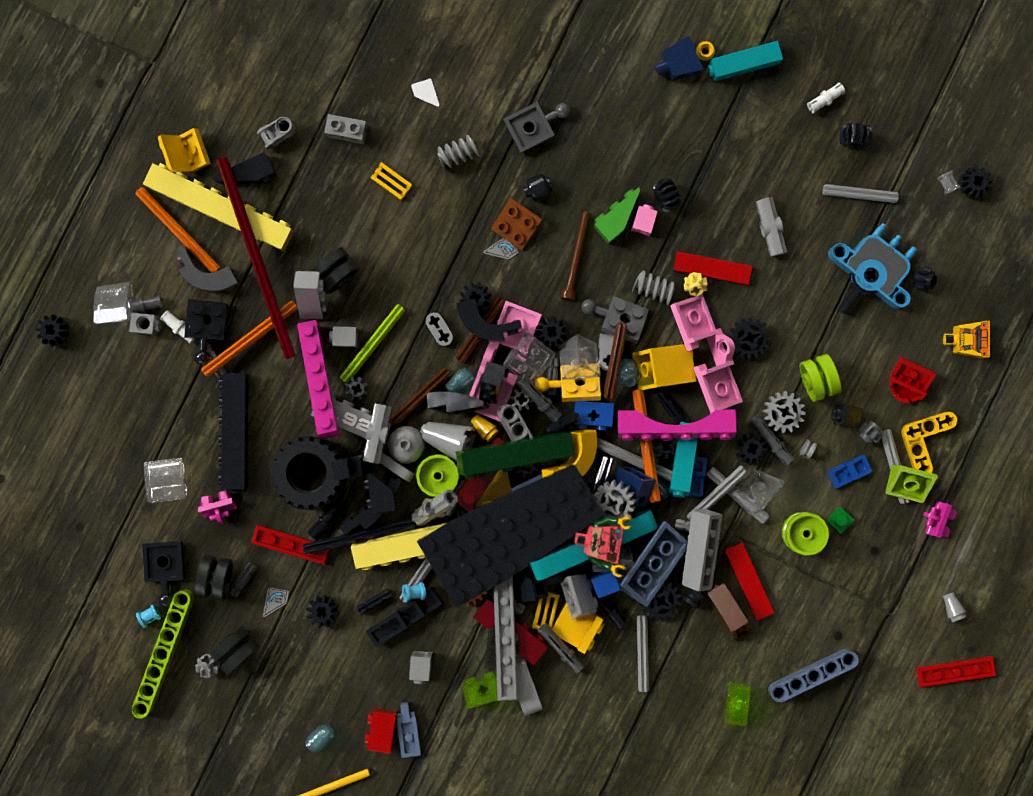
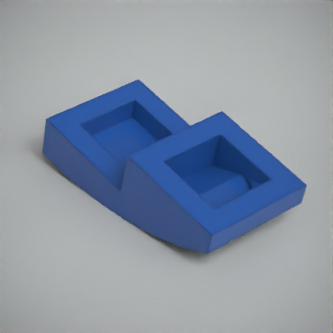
M862 454L826 472L834 489L867 475L872 472V469L865 454Z
M695 456L688 497L702 498L707 464V458Z

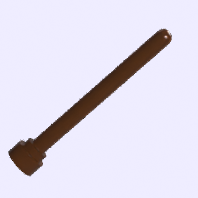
M588 211L582 213L567 286L564 287L560 298L563 300L575 301L576 298L574 285L590 217Z

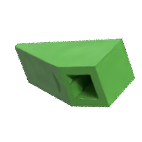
M639 187L635 191L633 188L624 195L625 199L622 202L616 201L610 206L609 209L611 211L606 215L602 213L595 219L594 228L607 244L611 243L624 231L640 192Z

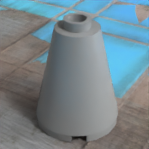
M427 422V424H423L420 434L425 442L457 462L455 451L471 449L473 447L475 435L472 434V431H476V429L471 426Z

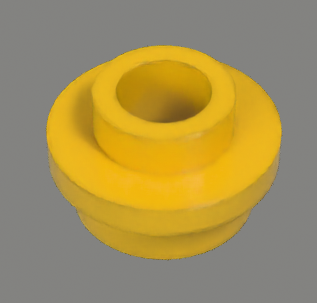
M704 41L698 44L696 53L700 60L708 61L714 56L715 48L710 42ZM702 49H707L708 54H703Z

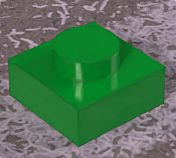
M838 507L826 521L839 534H842L854 519L841 507Z

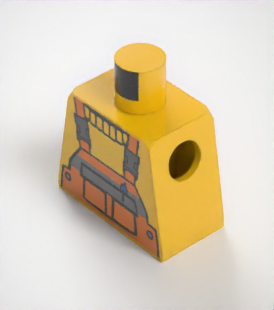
M990 321L954 326L953 334L943 335V344L953 345L954 354L980 359L989 358Z

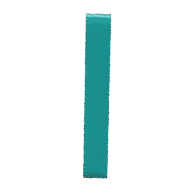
M651 509L631 515L632 519L630 520L625 519V524L632 525V527L628 529L623 528L621 545L658 528ZM574 540L548 552L535 562H530L536 580H543L588 560V555L584 553V546L575 545Z

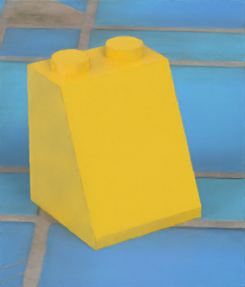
M685 344L651 348L632 353L635 371L639 370L638 375L635 372L636 381L638 379V389L648 390L697 381L694 370L693 350L687 351Z

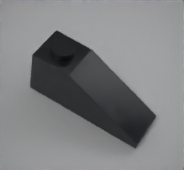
M265 152L231 167L236 184H267L274 180L273 177L277 176ZM221 172L212 176L215 182L224 183Z

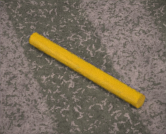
M367 768L298 796H320L369 777L371 774Z

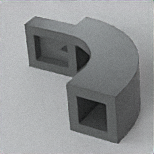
M182 246L176 249L179 254L177 256L178 261L182 266L185 265L179 272L193 286L204 291L216 293L229 291L241 285L230 266L214 273H204L198 269L186 247Z

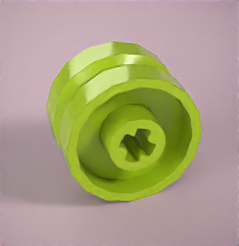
M828 354L816 357L815 363L811 359L800 363L799 368L802 381L813 402L824 399L825 393L829 396L841 393L839 375Z
M439 454L429 456L421 462L417 469L416 478L417 484L424 493L436 497L445 490L453 491L458 485L460 475L456 463L448 456ZM436 472L441 473V478L438 480L435 479Z
M796 512L785 520L782 527V539L790 550L802 555H814L826 546L829 539V530L825 521L818 515L809 512ZM804 531L808 533L806 537L803 536Z

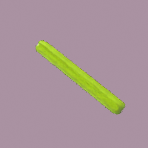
M397 304L342 373L340 376L341 380L345 383L351 381L350 377L353 378L403 315L405 309Z

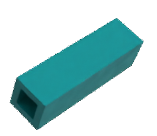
M775 41L712 58L707 68L709 76H713L715 82L778 65L783 60L779 43Z
M681 422L680 425L690 424V423ZM677 438L669 493H673L675 497L684 498L690 493L698 438H692V440Z

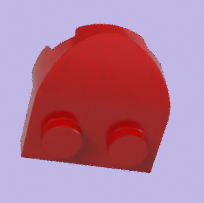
M900 356L889 377L890 390L893 396L903 403L922 400L926 396L927 389L936 373Z

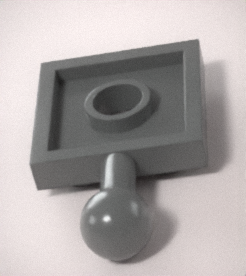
M535 102L504 118L503 120L520 154L555 137L548 122L558 117H568L570 107L566 103H560L556 106L555 111L544 115L538 102ZM531 123L535 129L528 133L523 127L525 124Z
M615 296L611 300L609 309L597 306L592 299H586L581 305L582 311L585 314L596 313L605 317L601 328L602 332L614 336L616 324H626L625 340L635 344L639 340L649 311L647 308ZM627 317L630 322L623 323L620 318Z

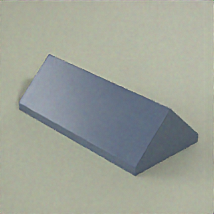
M664 521L620 584L622 591L647 607L686 551L688 541Z

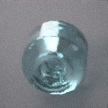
M622 359L617 382L625 387L635 386L641 378L638 364L633 359Z

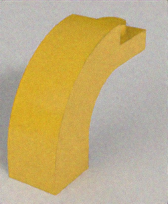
M580 429L570 432L572 433L575 456L568 457V460L558 466L542 469V477H546L570 465H576L581 475H585L596 455V430Z

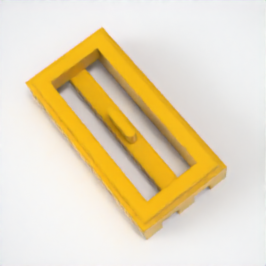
M382 162L370 177L401 201L413 186ZM382 169H384L385 171H387L389 174H391L393 177H395L396 179H398L400 182H402V183H403L404 185H406L407 187H406V188H403V187H402L401 185H399L397 182H395V181L392 180L390 177H388L386 174H384L383 172H381ZM380 175L381 177H383L389 183H391L400 191H402V194L400 195L395 190L390 188L384 182L379 180L377 176Z
M548 592L549 596L546 600L540 626L537 623L543 598L538 600L532 628L539 629L546 622L550 600L553 597L555 599L548 625L552 629L560 594Z

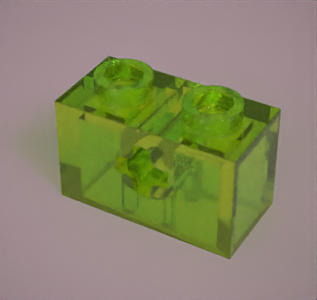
M494 671L483 674V677L476 679V677L467 678L464 680L465 683H462L461 687L468 709L497 701V673H494ZM480 685L488 687L485 693L479 690Z
M728 681L724 720L727 724L747 726L751 687L747 683Z

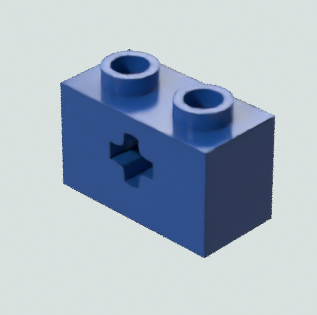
M575 401L574 412L578 413L580 418L579 422L575 423L577 428L588 429L589 425L596 426V430H608V427H612L614 404ZM592 410L598 415V418H595L594 421H591V418L588 417Z
M602 571L590 576L598 598L620 590L621 579L616 577L613 572Z

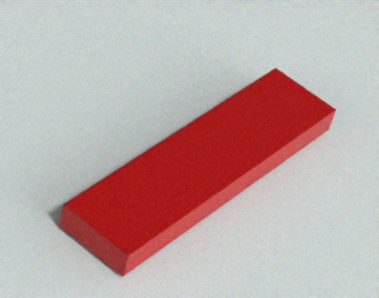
M677 251L673 271L687 274L697 272L701 273L702 277L749 285L752 266Z
M256 525L251 544L323 565L326 564L330 549L304 554L302 545L315 541L261 525Z
M741 542L725 549L724 551L756 621L773 614L774 611L743 543Z
M993 656L916 667L918 686L921 688L996 676Z

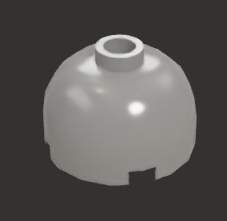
M402 426L396 428L390 434L387 440V449L389 455L395 461L401 464H410L422 457L425 450V441L422 439L418 429L411 426Z

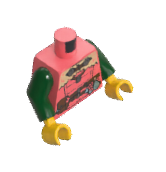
M605 516L598 519L593 525L587 527L586 534L576 533L575 545L584 546V553L588 555L589 561L596 567L610 573L613 572L616 577H623V575L618 574L617 570L619 567L626 569L625 566H615V564H618L623 528L628 529L632 527V525L625 524V519L630 520L632 519L631 516H625L622 519L616 516Z

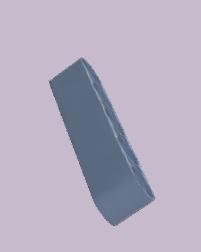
M842 649L771 683L768 687V693L775 701L784 702L855 668L859 661L858 656L849 649ZM847 654H851V661L844 663V657ZM833 662L834 669L828 672L826 667L829 663ZM817 671V677L810 680V672ZM795 679H799V686L797 688H792V681ZM782 688V694L774 696L775 689Z

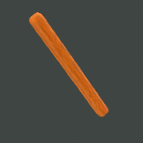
M139 188L136 191V195L211 273L219 271L220 266L145 188Z
M293 301L280 308L283 320L298 309ZM271 317L267 318L201 369L206 377L211 376L274 328Z
M641 389L632 391L635 410L648 417L644 391ZM639 438L645 474L656 480L649 501L651 503L659 502L661 497L652 441H644L642 438Z

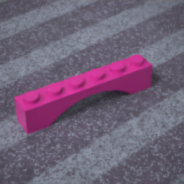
M316 320L299 323L297 326L317 435L321 439L339 436L340 430L327 376L320 325Z
M638 410L618 411V438H622L624 441H632L634 438H642L644 441H651L653 438H661L664 441L673 440V438H681V440H692V438H700L701 440H711L712 438L730 440L736 435V410H715L709 416L697 422L683 425H669L656 422L644 416Z

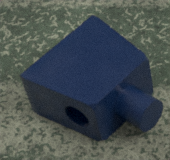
M690 36L663 51L661 55L663 62L654 65L658 76L668 72L671 80L696 76L703 71Z
M618 467L617 485L621 481L623 482V487L629 485L628 491L629 493L634 492L635 494L632 496V499H636L635 504L632 505L636 508L645 507L656 484V480L633 467ZM625 501L624 504H623L624 507H625V508H624V511H625L626 505H627V502H626V501Z

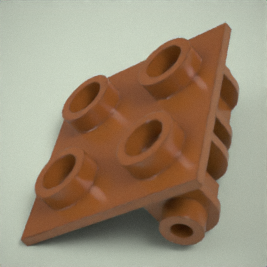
M510 198L491 230L523 250L536 228L539 227L542 219Z

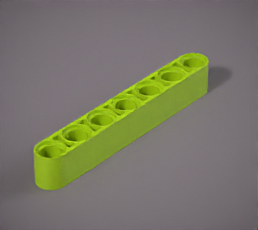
M181 590L172 599L132 706V714L136 718H144L154 709L195 597L190 590ZM181 594L187 596L188 601L186 604L180 601ZM174 612L180 614V622L173 619ZM168 630L173 632V640L167 638L166 633ZM160 649L166 650V658L161 657ZM154 667L159 668L160 676L154 675ZM147 685L153 688V694L147 693ZM140 704H144L146 706V712H142L139 709Z

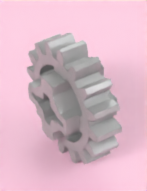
M783 391L782 396L779 392L775 393L776 398L773 396L768 397L771 402H765L764 405L767 406V409L762 410L763 413H767V416L763 419L770 421L768 426L774 425L773 431H777L780 428L781 433H785L786 428L789 432L793 431L792 427L799 428L797 422H803L804 420L801 418V415L806 414V412L801 411L804 404L799 405L798 403L800 397L794 399V393L787 396V391ZM785 399L782 405L775 404L777 401ZM792 405L795 406L796 413L793 411ZM785 408H786L785 411H786L789 415H784V416H782V412H780V410H778V409H785ZM772 411L774 412V414H775V416H776V419H775V420H774L773 417H772ZM785 420H792L790 424L783 425Z
M613 480L611 485L607 481L604 483V486L601 485L598 488L599 492H596L594 496L598 498L596 501L603 511L602 517L604 515L616 516L622 519L625 516L632 515L631 512L636 508L632 504H635L636 499H632L635 493H629V485L623 487L622 481L617 485L616 480ZM604 494H605V497H606L605 502H603V496H604ZM626 501V502H627V505H626V509H625V511H624V508H625V507H624L623 504H624V502Z

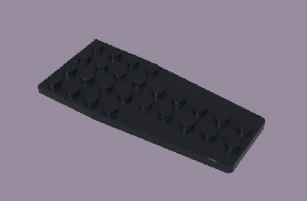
M570 465L466 512L417 540V543L457 608L508 580L529 566L530 562H535L573 537L576 533H579L600 519L603 511L577 466Z

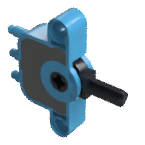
M884 223L877 227L872 235L863 238L853 250L843 243H838L828 251L829 259L848 274L851 273L852 284L849 287L852 290L838 306V310L845 315L848 314L861 296L864 297L875 291V295L894 309L905 307L910 303V294L900 287L899 284L910 270L909 261L915 255L917 249L911 247L903 255L895 249L902 239L900 235H896L889 244L880 238L886 228ZM836 248L841 249L842 257L835 255ZM869 272L871 273L870 280L867 279V273ZM897 295L902 296V304L896 302Z

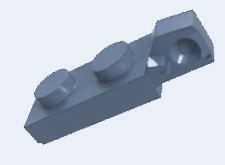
M402 702L400 704L401 713L397 714L396 720L401 757L421 756L415 712H410L409 702Z

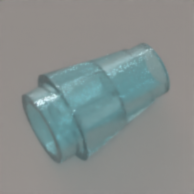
M460 368L446 384V387L450 392H457L471 384L474 376L468 368Z

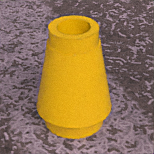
M479 414L471 420V423L483 440L486 439L490 442L499 433L496 425Z

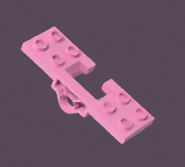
M703 294L670 305L687 351L698 348L697 341L706 338L716 366L707 369L706 364L694 367L710 413L743 402L730 365L734 364L732 359L735 351L734 342L723 334L721 328H715ZM723 343L727 345V351L725 350Z
M508 301L505 302L497 325L520 320L522 329L519 330L518 334L510 336L507 333H503L505 341L489 342L469 396L479 400L480 385L487 362L493 363L500 344L517 350L515 357L522 360L525 359L542 314ZM509 373L507 378L504 377L497 404H489L490 408L474 412L500 421L497 416L498 407L508 403L518 376Z

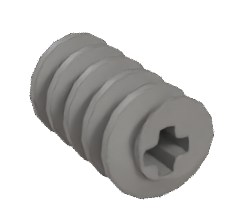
M466 135V142L459 138V145L452 141V147L447 143L445 144V150L440 146L438 147L437 154L444 171L446 164L452 168L453 161L459 165L460 158L466 162L467 155L471 160L473 159V153H476L479 157L477 147L469 135Z
M643 270L638 275L632 292L638 288L639 295L643 291H645V297L652 293V300L659 296L660 303L667 299V305H669L675 288L673 281L667 285V279L665 278L660 282V277L656 276L653 280V274L649 273L645 277V271Z

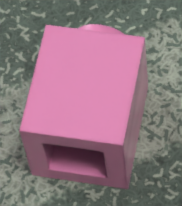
M649 205L639 206L631 231L650 236L658 211H655L654 207Z

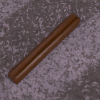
M496 297L482 319L491 324L504 306L505 301L500 297ZM471 334L457 354L456 359L461 363H465L480 341V338Z
M622 323L616 324L603 397L606 399H614L627 332V325Z
M443 368L391 416V421L398 425L427 398L426 393L434 392L451 376V373L446 368Z

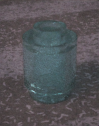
M320 724L307 736L305 744L314 753L321 751L334 738V731L328 724Z

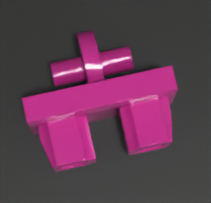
M228 490L218 493L220 500L218 502H213L212 496L201 497V506L198 507L199 513H202L204 518L209 517L210 521L217 520L219 524L224 523V517L230 516L229 511L238 509L237 503L232 499Z
M936 501L930 513L924 512L923 516L928 518L926 534L938 538L949 536L950 528L945 526L947 519L953 520L957 514V511L952 509V505Z

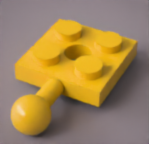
M598 364L560 366L561 380L548 381L545 377H539L534 383L541 392H545L549 388H561L562 402L601 400ZM582 380L585 384L579 386L575 382Z

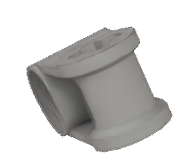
M280 117L272 123L261 127L257 134L262 137L266 144L265 148L268 150L291 137L295 133V125L289 118ZM284 123H289L287 131L281 130Z
M600 333L599 366L601 369L608 371V366H606V362H603L606 357H609L610 360L614 336Z

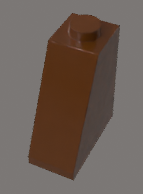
M723 583L722 585L717 584L713 586L712 590L708 592L709 599L734 641L750 633L749 622L726 585Z

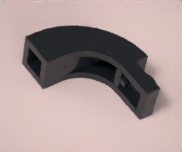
M475 299L456 303L464 326L473 335L485 341L502 342L505 341L503 333H507L510 336L518 334L519 330L522 329L520 320L501 325L487 323L479 315Z

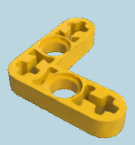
M943 412L903 426L901 434L913 469L919 470L921 468L920 461L916 462L915 459L924 457L925 460H921L923 466H927L925 472L932 473L933 466L924 437L955 427L957 417L954 413ZM945 416L947 418L951 417L952 421L949 422V426L947 423L939 425L938 421L945 420ZM927 421H931L934 424V429L931 432L926 431L924 428ZM909 427L911 429H917L920 427L921 431L913 433V437L911 435H907ZM915 445H919L922 448L919 456H915L912 452V448Z

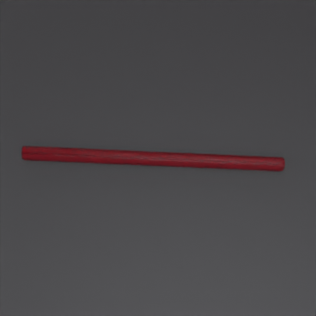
M225 156L217 159V164L285 359L295 357V352L228 158Z

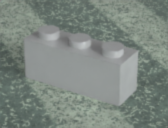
M296 271L294 292L300 318L323 319L324 312H327L328 302L325 301L324 280L320 279L319 272Z

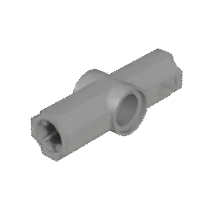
M773 197L756 201L761 220L760 229L763 237L766 239L770 257L787 253L782 234L783 224L781 218L777 215Z
M375 403L372 420L367 429V443L363 461L380 464L383 446L386 444L388 436V422L392 407Z
M445 490L433 499H425L422 506L412 514V521L417 526H423L436 517H444L447 510L454 507L455 503L458 502L457 495L452 490Z

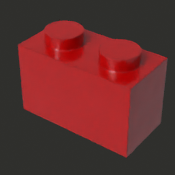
M374 708L373 713H369L367 725H371L370 732H366L365 744H368L367 750L391 753L397 711Z

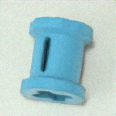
M421 582L413 586L403 585L402 595L404 601L409 602L410 599L417 598L424 600L426 597L424 583Z
M155 604L143 612L136 613L138 622L143 628H146L149 623L155 620L162 619L161 612Z

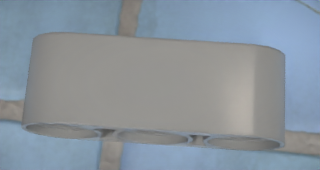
M502 404L498 407L497 416L511 441L533 437L516 407L509 404ZM510 408L511 415L510 417L505 418L504 412L506 409ZM519 425L520 432L515 435L513 432L514 427Z
M525 658L516 659L517 697L524 716L543 710Z

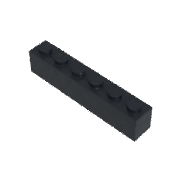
M222 373V378H219V389H222V397H219V408H222V416H219V427L222 428V435H219L218 439L219 447H221V454L218 457V464L221 466L218 484L221 485V489H248L249 374Z

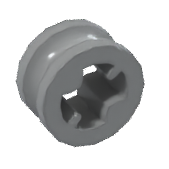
M807 439L800 451V455L805 454L806 458H811L817 443L814 442L812 444Z

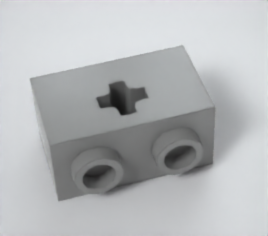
M328 114L324 133L327 138L365 144L368 125L363 120Z
M413 651L409 680H414L413 683L425 684V681H429L433 652Z

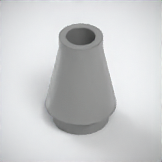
M954 592L943 596L947 616L952 622L967 617L965 614L967 611L959 602Z

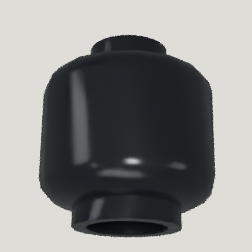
M544 174L528 178L526 181L527 186L524 187L527 198L531 197L534 202L550 197L551 191H553L549 177H545Z

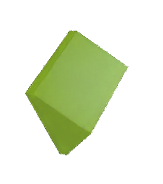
M892 465L886 494L923 503L938 475L901 465Z

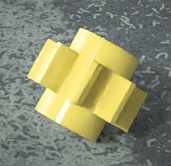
M694 272L689 274L688 278H684V291H689L690 295L699 296L703 291H707V278H702L701 273Z

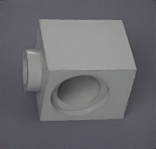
M131 312L129 332L157 336V331H160L161 321L158 316ZM148 319L150 326L144 329L142 324Z
M333 326V331L329 333V342H332L334 347L357 348L358 328Z

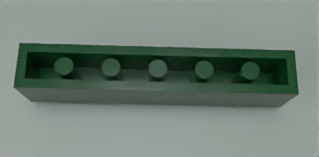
M560 432L455 451L458 473L465 476L466 479L475 478L479 473L492 475L496 474L495 470L502 469L503 472L513 471L516 466L529 468L532 467V463L539 462V465L550 464V460L566 461L568 457L575 456L572 433Z

